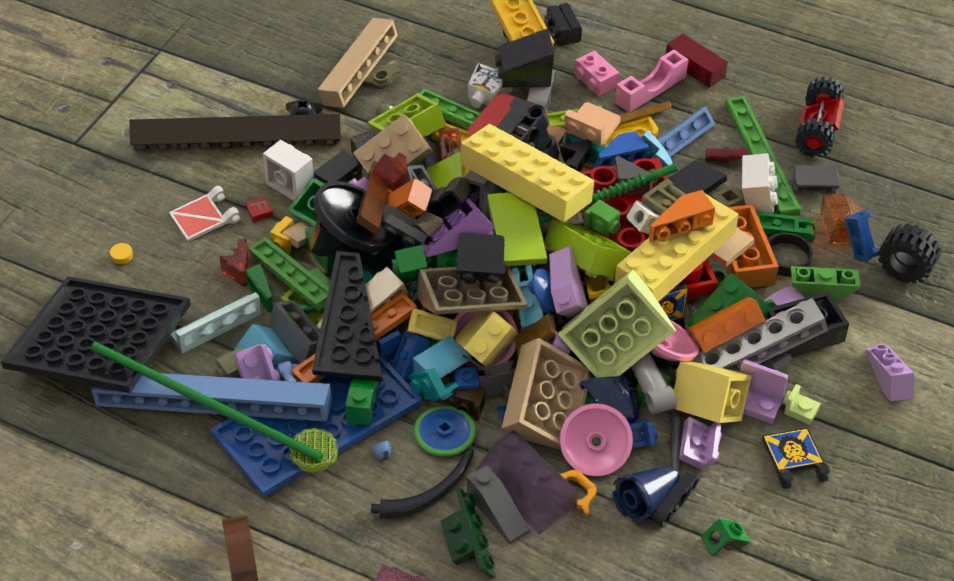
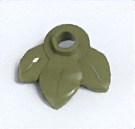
M396 60L390 61L386 66L377 63L364 82L374 84L378 88L389 86L393 81V76L399 70Z

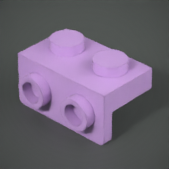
M691 417L687 418L684 421L679 459L702 471L711 464H714L719 457L718 444L722 436L720 432L721 423L714 422L709 427Z

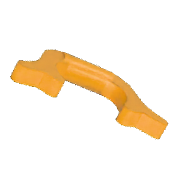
M570 470L562 474L548 473L547 480L554 483L556 489H560L566 481L573 480L578 482L587 491L586 497L575 501V507L582 509L584 516L588 517L589 506L596 497L595 484L587 479L579 470Z

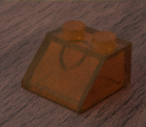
M845 193L823 195L820 215L829 244L850 242L844 218L863 210L862 206Z

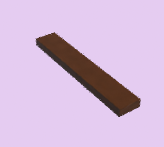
M376 161L370 166L356 219L358 224L373 234L380 228L392 176L391 171Z

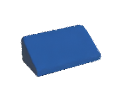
M404 331L391 366L405 381L411 382L408 375L414 372L413 358L428 349L430 340Z

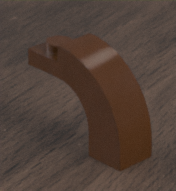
M247 515L222 519L232 581H258Z

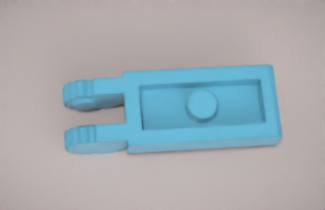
M526 265V274L529 280L524 282L520 281V272L517 267L512 268L514 277L528 304L527 308L518 309L523 330L544 316L539 301L528 288V283L532 281L534 274L532 265Z

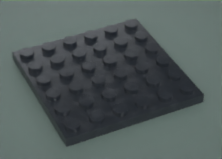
M67 276L1 360L2 368L130 393L142 375L92 351V344L94 342L100 343L148 367L191 306L190 298Z

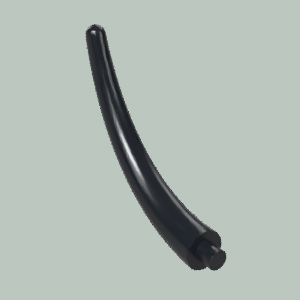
M466 449L453 471L433 488L408 498L381 499L380 504H371V513L380 514V519L397 518L419 512L435 504L445 497L462 479L472 461L473 449Z

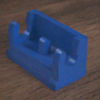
M862 210L844 218L854 258L869 261L878 256L880 250H877V247L874 246L868 219L872 217V212L867 213V210Z

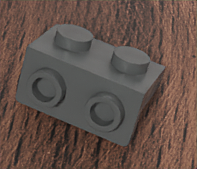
M390 204L385 205L380 226L384 227V231L392 235L397 234L403 238L402 240L405 243L413 246L424 243L427 237L426 234L411 226L416 219Z

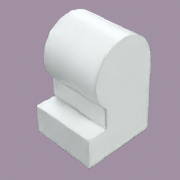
M635 201L630 212L627 214V219L640 232L650 235L651 224L660 215L656 214L642 202Z

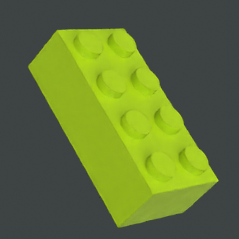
M554 219L551 220L544 241V245L551 249V253L571 246L577 269L584 270L588 276L598 278L599 275H602L605 279L614 282L616 265L632 253L591 228L586 229L581 225Z

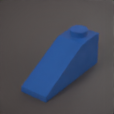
M636 131L619 134L598 155L594 168L599 166H615V158L617 156L629 162L643 159L646 157L650 146Z

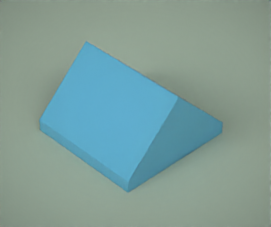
M255 324L251 325L234 348V350L240 347L246 349L257 344H266L273 354L272 364L274 369H277L278 363L290 361L293 364L298 361L271 328Z
M448 336L413 358L414 372L435 368L439 377L442 378L469 361L463 357V354L470 358L472 356L451 336Z

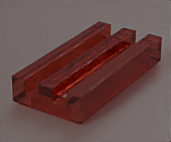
M459 128L439 130L442 160L455 154L452 134L456 135L457 150L461 153ZM443 134H447L450 154H446Z

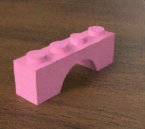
M676 50L665 54L659 59L652 73L645 79L638 81L630 76L616 85L615 103L627 112L637 109L685 79L688 59Z

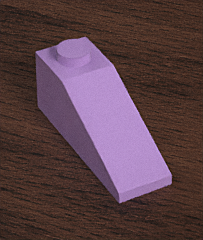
M568 246L549 254L550 281L556 312L566 318H571L578 315L588 305L572 247Z

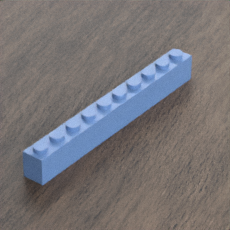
M161 373L246 416L327 421L332 404L330 384ZM143 375L130 393L94 386L91 389L96 406L220 414Z

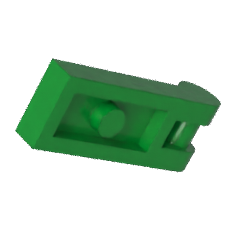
M756 212L766 235L793 233L803 237L808 242H813L815 239V232L813 230H815L816 223L812 218Z

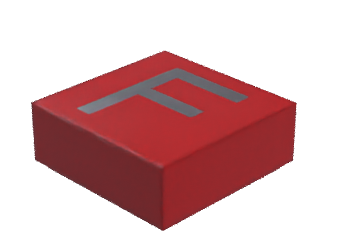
M266 197L245 202L246 209L253 222L273 216V210Z

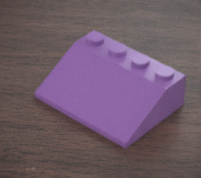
M467 197L458 210L447 213L443 218V224L430 237H426L424 243L420 245H422L425 254L430 257L457 249L460 233L492 235V230L495 227Z

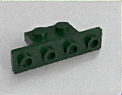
M459 488L455 491L461 510L440 521L452 562L459 565L476 556L480 571L490 579L496 577L494 571L496 565L487 549L489 542L481 530V526H483L482 520L475 511L476 501L470 493L467 494Z

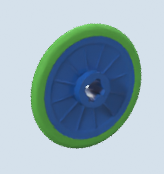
M452 406L431 408L422 413L414 425V437L417 444L427 453L440 457L455 456L464 452L472 445L476 436V426L473 419L463 410H456V407Z

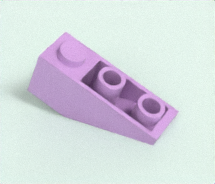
M877 344L874 347L866 348V354L885 396L890 401L913 399V371L888 345Z

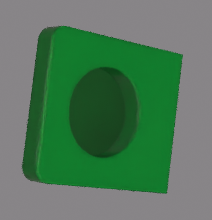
M721 518L701 536L711 555H716L730 540L744 544L751 542L740 523ZM717 531L720 534V541L714 546L711 543V535Z

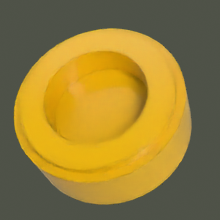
M126 243L114 245L110 249L111 260L116 264L130 262L133 258L131 246Z

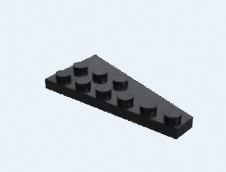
M336 252L312 368L313 375L383 381L359 253Z

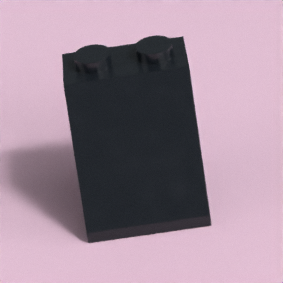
M549 29L538 31L499 46V54H495V66L497 67V79H501L502 88L551 87L554 52Z

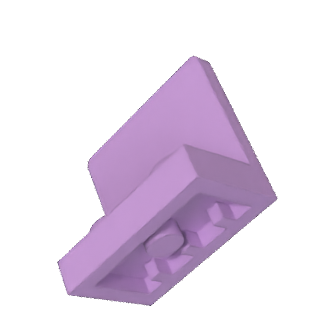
M743 360L740 372L752 375L743 414L773 425L783 402L788 375L755 362Z

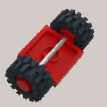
M821 77V80L815 78V81L812 80L810 85H808L805 97L807 106L803 107L795 139L796 147L799 148L801 153L805 151L804 155L806 156L810 153L812 154L811 157H815V154L818 157H822V154L827 155L828 151L832 150L835 131L839 130L844 107V89H842L843 86L841 84L838 85L836 79L832 82L830 77L828 80H825V77Z

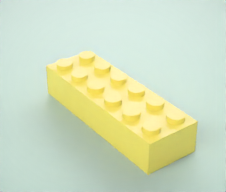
M488 124L461 143L460 164L562 222H566L592 202L594 180L491 124Z
M706 194L715 207L713 224L652 243L649 242L648 238L616 265L615 283L633 269L648 286L656 300L660 301L735 234L739 214Z

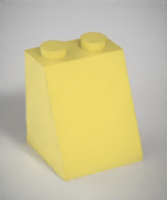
M480 311L473 316L454 340L484 366L492 367L519 333L494 311Z
M693 361L680 362L676 370V383L673 389L677 402L675 409L717 423L742 421L752 375Z

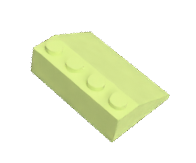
M632 269L565 324L558 335L601 384L606 387L673 334L676 329L648 286Z

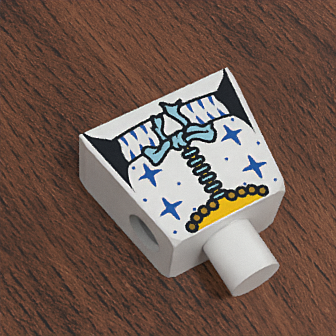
M480 63L476 66L468 84V98L474 108H479L482 104L488 106L497 95L509 94L512 91V87L502 88L501 79H497V69Z

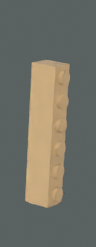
M371 19L318 88V94L323 106L339 108L346 106L398 36L393 19Z

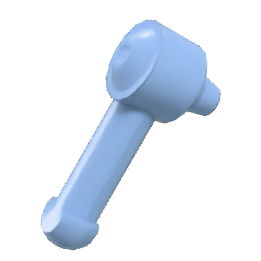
M290 361L278 363L276 370L280 375L281 381L297 382L293 377L292 369L299 364H292Z

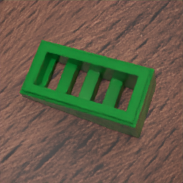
M258 264L246 270L247 286L253 293L256 292L258 294L260 303L267 312L271 313L273 311L272 293L261 264Z

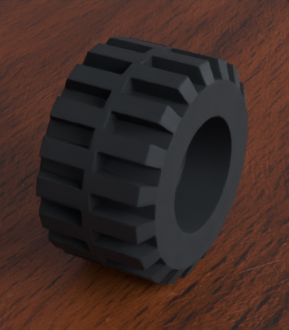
M900 224L897 227H893L888 233L878 252V256H880L878 259L882 263V268L887 270L890 276L893 275L896 277L895 279L903 280L905 283L910 281L918 283V281H925L930 276L940 257V244L934 240V235L929 234L928 230L921 229L918 225L911 226V224H905L903 226Z

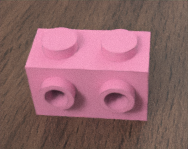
M596 51L576 59L575 76L597 96L600 97L616 89V85L619 83V72Z

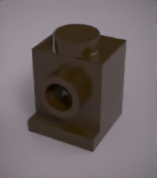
M479 387L452 390L453 395L449 397L448 403L456 407V410L461 409L468 415L474 416V420L479 421L485 405L486 389Z

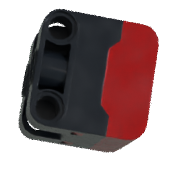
M499 94L494 97L468 129L470 137L488 124H491L554 159L559 157L555 138L549 135L547 130L549 120L545 108L542 105L508 94Z

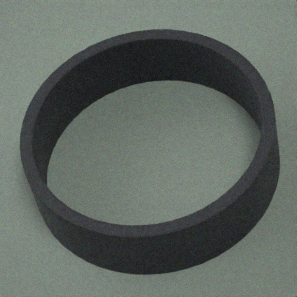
M778 233L768 239L770 247L781 243L798 246L808 257V260L798 265V267H810L813 250L806 239L793 233ZM777 263L779 266L777 275L791 277V266Z

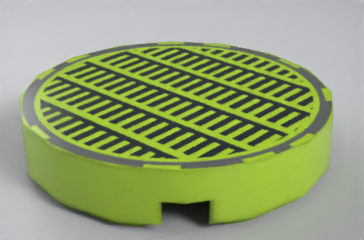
M306 429L296 434L293 438L324 454L322 460L317 462L289 448L291 461L299 469L307 472H319L327 469L328 465L336 461L338 455L337 441L331 433L324 429Z

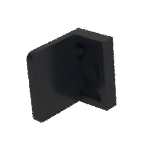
M460 233L458 236L456 278L465 281L485 280L491 283L503 281L506 266L504 264V237L502 235Z

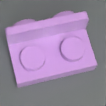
M257 344L233 353L241 378L281 381L278 371L274 369L272 364V351L266 344Z

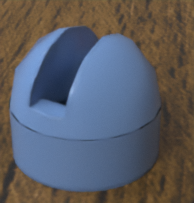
M389 441L371 446L373 455L378 460H383L384 457L388 459L391 456L392 450Z

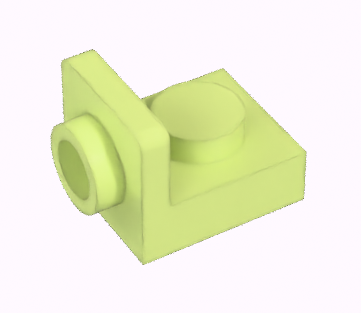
M796 384L792 391L788 390L784 397L783 403L786 404L784 414L811 425L821 403L800 395L801 386Z

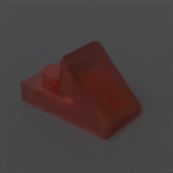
M400 152L395 158L383 154L373 168L374 172L392 192L398 188L406 177V156Z
M238 239V248H234V255L219 257L220 266L224 274L242 287H247L248 244L247 239Z

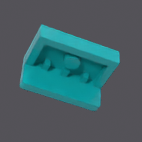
M435 368L415 371L408 375L411 380L410 385L422 400L430 399L435 401L439 398L444 400L453 395L452 390L459 387L456 382L443 384Z

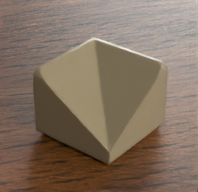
M424 212L411 226L426 234L427 237H430L444 221L442 218L429 212Z

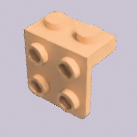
M587 102L583 104L577 113L572 110L566 112L565 132L583 140L588 139L593 144L602 147L620 123L621 117Z

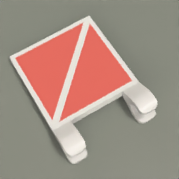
M216 186L207 195L169 212L171 218L188 242L225 224H233L240 221L237 208L232 207L222 215L213 203L221 202L225 199L221 186Z

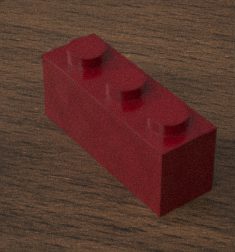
M682 33L667 43L666 54L676 50L688 59L687 73L709 88L726 77L728 62Z

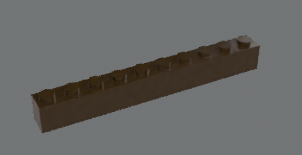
M340 114L129 119L130 145L136 146V150H148V146H157V149H170L169 145H178V149L191 148L190 145L199 144V148H211V144H220V147L228 148L232 147L234 143H241V147H253V143H262V146H273L274 142L280 140L292 146L295 145V142H303V145H316V141H324L325 145H335L337 141H341Z

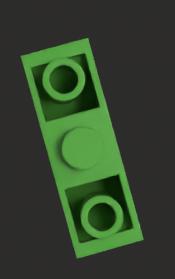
M791 266L790 269L792 286L805 297L829 292L836 302L860 289L859 271L855 269Z

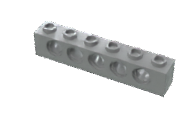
M813 298L798 303L786 311L779 312L765 322L705 353L702 351L698 352L695 359L691 361L740 372L743 360L760 364L828 331L824 316Z

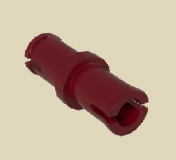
M727 146L724 149L706 148L705 161H724V163L742 161V156L748 155V148L729 149Z

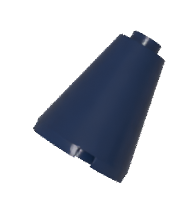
M670 466L622 475L613 483V485L616 484L615 491L612 492L615 505L624 517L630 516L634 519L632 522L635 523L642 522L656 510L657 506L679 481V475Z

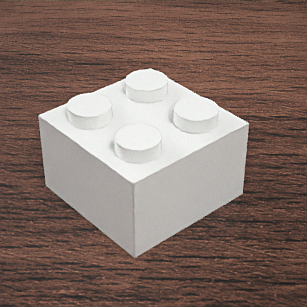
M282 140L263 153L266 184L294 201L309 181L314 178L312 158Z
M768 153L742 156V191L745 205L753 204L756 212L774 214V205L778 204L777 192L774 191L775 188H778L777 176H773L775 175L774 162H770Z

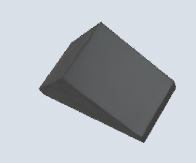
M619 156L615 158L614 170L617 174L616 183L618 185L621 181L626 182L627 178L632 180L633 176L637 178L639 174L644 175L648 173V171ZM653 182L646 183L645 187L640 185L639 189L635 187L633 191L628 190L627 194L622 192V195L646 194L652 189Z

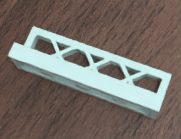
M256 292L247 295L172 332L170 338L183 354L261 315L260 298Z

